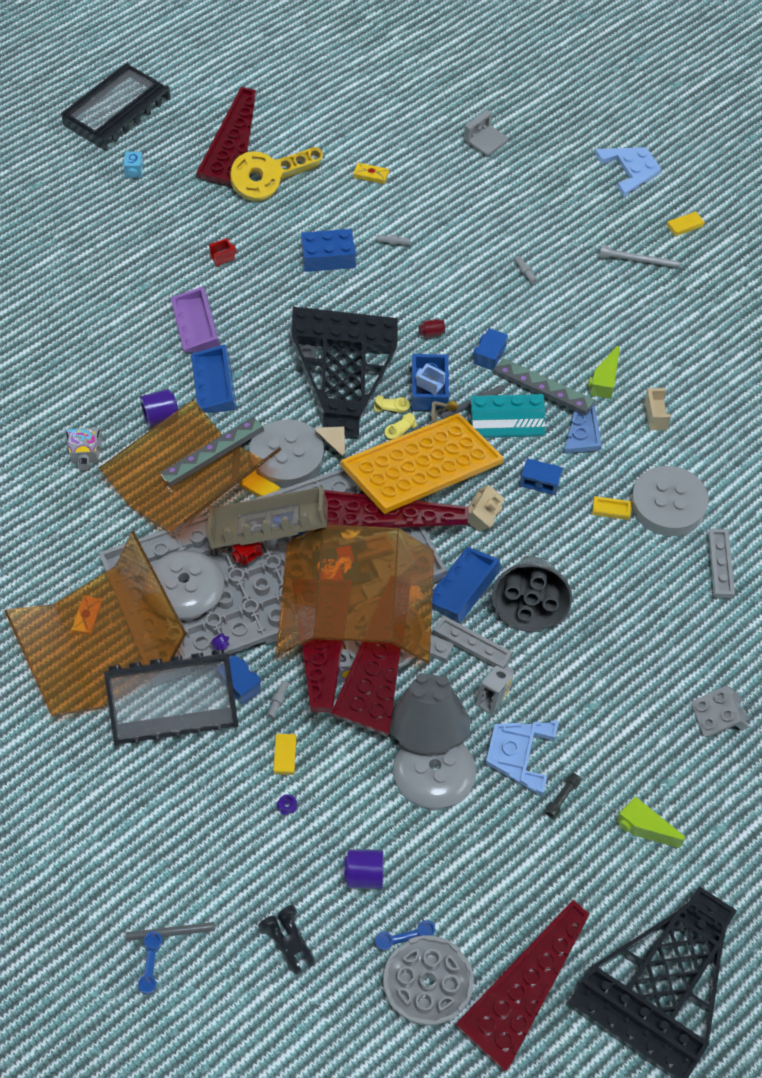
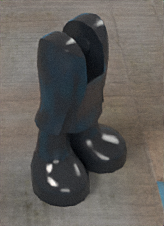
M290 905L282 909L277 915L279 922L288 934L284 937L274 915L262 920L258 927L262 933L268 934L277 944L276 947L283 954L288 967L297 975L302 970L294 955L300 953L309 968L315 965V959L311 950L304 942L302 933L296 927L297 909L294 905Z

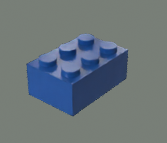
M352 229L301 233V248L305 272L356 268V252Z
M412 354V410H432V403L434 401L445 404L449 402L448 355ZM426 363L445 372V384L436 396L417 386L416 374L419 369H423Z

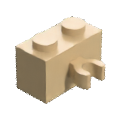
M490 485L479 489L469 505L468 523L477 531L489 529L495 522V516L501 511V505L505 498Z

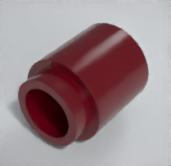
M443 319L421 321V325L418 326L420 336L423 335L424 339L441 336L446 332Z

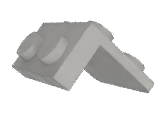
M488 110L479 114L464 127V141L486 156H489L508 142L507 136L491 126L492 113Z
M726 685L692 702L704 736L710 737L735 725L742 731L749 728L747 723L749 716L740 705L742 699L738 691H734Z

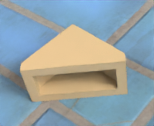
M319 427L315 430L342 457L345 456L344 427Z

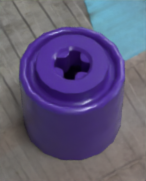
M168 388L140 396L142 412L149 428L178 419L179 409L174 394Z
M349 849L344 863V880L347 882L348 889H383V849Z

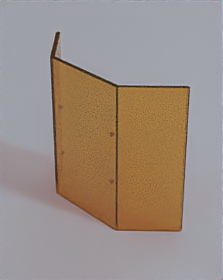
M192 399L100 466L99 469L131 509L175 536L208 511L209 508H212L267 466L282 449L279 447L262 459L245 448L238 446L170 487L161 477L160 472L222 436L196 401Z
M327 524L325 528L311 530L287 542L276 655H281L314 639L392 643L423 662L430 664L434 550L399 528Z
M134 531L131 532L114 567L58 602L50 605L5 610V614L51 716L103 709L108 705L104 671L108 670V666L120 664L121 668L129 667V663L140 661L142 665L150 664L149 660L162 658V662L171 661L170 657L176 655L187 634ZM162 671L111 678L114 701Z

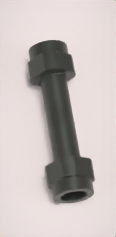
M571 773L565 779L566 784L553 802H549L546 806L544 813L548 817L555 819L561 812L560 806L572 789H577L580 785L581 778L579 775Z

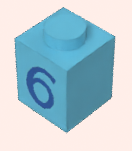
M125 151L123 165L125 178H142V152Z

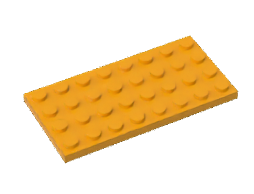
M457 413L341 460L340 466L385 514L503 463L504 457L460 413Z

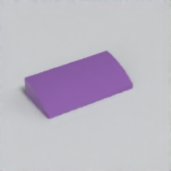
M203 286L171 297L184 352H199L221 346L208 295Z

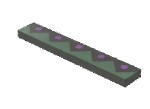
M504 358L493 369L494 374L537 394H543L544 397L583 415H587L595 405V399Z
M254 417L248 419L160 472L161 477L172 487L263 432V425Z

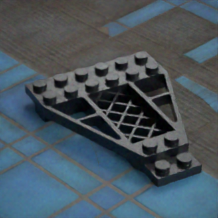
M293 306L290 343L293 345L318 404L322 427H344L345 438L358 439L359 424L363 413L393 356L396 354L398 346V318ZM299 344L322 347L321 358L304 357ZM333 349L338 353L335 357L329 353ZM351 351L356 355L353 359L347 355ZM366 352L389 354L384 365L368 364L365 361ZM342 357L347 361L344 365L338 361ZM334 364L339 369L333 371L329 366ZM308 365L321 367L320 389L317 388ZM352 366L356 371L351 373L347 368ZM341 372L347 376L343 380L338 376ZM365 372H379L369 394H365ZM359 374H360V381L356 378V376L359 375ZM333 378L338 384L332 386L328 381ZM351 380L355 386L350 388L346 383ZM341 386L347 391L343 395L337 390ZM333 393L337 399L329 398L328 396ZM351 395L355 400H347L346 397Z
M699 886L690 901L680 907L677 912L596 964H592L567 1005L670 1077L689 1078L710 1044L726 928L737 910ZM659 930L664 931L646 959H641L629 951ZM683 931L687 940L676 942L674 932ZM668 934H670L672 942L663 944ZM693 944H703L706 953L695 954ZM688 945L691 955L680 957L678 947ZM673 948L676 958L665 959L662 949ZM658 951L660 960L651 961ZM623 955L637 964L640 969L627 987L600 968ZM707 958L701 969H699L697 959ZM692 960L695 971L684 972L682 962ZM677 963L680 973L669 974L666 964ZM713 963L714 971L708 1004L694 995L693 989L708 965ZM662 965L664 975L653 977L651 966ZM647 968L649 978L640 979ZM695 976L688 988L686 977ZM681 978L684 988L673 990L670 979ZM666 980L668 991L657 992L655 982ZM651 983L653 993L642 995L639 984ZM685 993L677 1005L674 995ZM670 996L672 1006L661 1008L659 997ZM654 998L656 1006L646 999ZM688 1000L708 1012L704 1039L675 1020L684 1003ZM672 1011H673V1013L671 1014V1016L668 1015L667 1013H665V1012H672Z

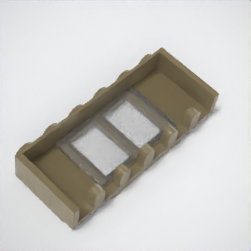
M323 486L209 508L206 533L211 549L235 544H252L298 535V532L327 527L328 504Z

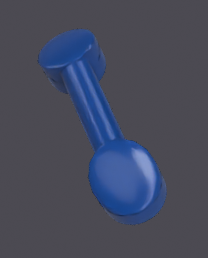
M424 920L418 925L416 930L393 936L388 932H380L376 936L375 945L381 951H388L392 945L408 941L411 938L433 936L435 925L429 920Z
M154 931L146 934L144 938V948L147 951L144 976L139 979L138 990L145 995L152 994L156 989L153 971L156 952L160 950L162 945V937L158 932Z

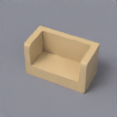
M665 388L647 389L644 403L650 431L668 430L671 415L666 414L664 404Z

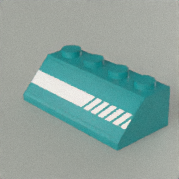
M543 394L471 396L469 407L470 422L484 438L545 436V403Z

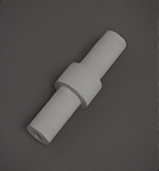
M377 235V242L390 243V245L396 246L397 244L410 245L411 243L410 238H401L398 235Z
M517 256L515 261L519 265L520 271L524 276H527L532 284H535L538 280L532 273L531 267L523 261L521 256Z
M283 680L277 693H274L271 699L272 704L267 713V717L270 719H274L279 706H282L285 700L284 695L289 686L287 681Z

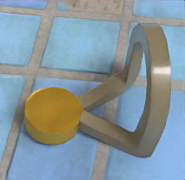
M434 401L431 411L432 423L438 421V413L447 409L451 411L457 410L458 403L449 401L445 404Z

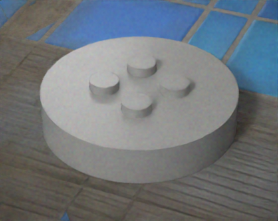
M290 419L274 421L263 426L264 431L252 438L249 452L253 471L280 488H287L313 479L322 469L324 462L323 441L315 429L304 422Z
M659 466L644 472L637 479L631 497V507L636 519L648 530L664 536H680L690 533L702 523L708 507V493L700 479L691 472L675 466Z

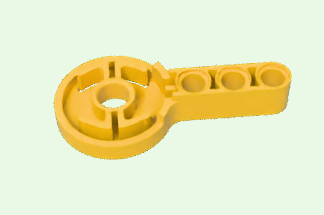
M313 147L281 159H273L267 154L256 151L244 153L232 165L230 173L231 184L234 190L247 200H266L277 191L281 179L318 167L322 160L323 152L320 148ZM257 173L260 175L261 180L253 181L249 175Z

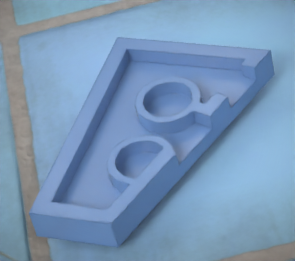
M595 405L587 415L574 410L565 453L601 450L602 445Z

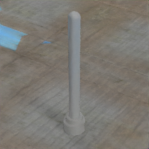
M601 245L599 258L602 259L616 257L680 268L681 266L679 261L611 250L607 245Z

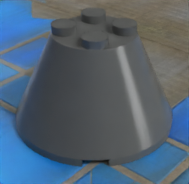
M525 556L498 577L493 587L492 602L494 608L500 614V618L505 623L519 630L537 632L544 631V628L552 625L556 626L565 619L572 605V591L565 577L550 562L540 557Z
M418 674L393 707L390 734L400 742L402 747L412 752L428 755L449 752V748L456 745L460 746L469 735V714L446 676Z

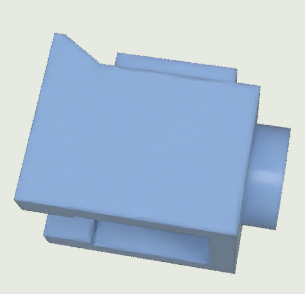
M426 363L423 369H419L416 374L417 386L436 396L445 384V372Z

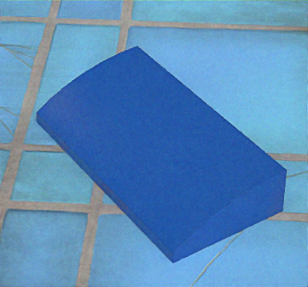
M226 345L192 353L191 358L199 412L212 413L237 409L230 355Z
M467 546L448 570L446 577L441 579L425 602L440 614L460 624L501 571L500 560Z

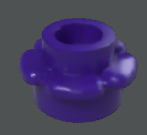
M223 633L218 634L211 641L213 650L225 649L229 645V636H225Z
M285 794L277 801V809L284 815L294 813L297 809V800L292 795Z

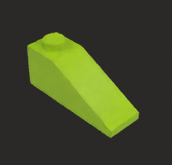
M616 346L595 369L594 376L589 378L588 388H591V396L612 399L620 346Z
M636 796L619 813L617 819L620 828L625 832H630L633 836L680 848L686 838Z

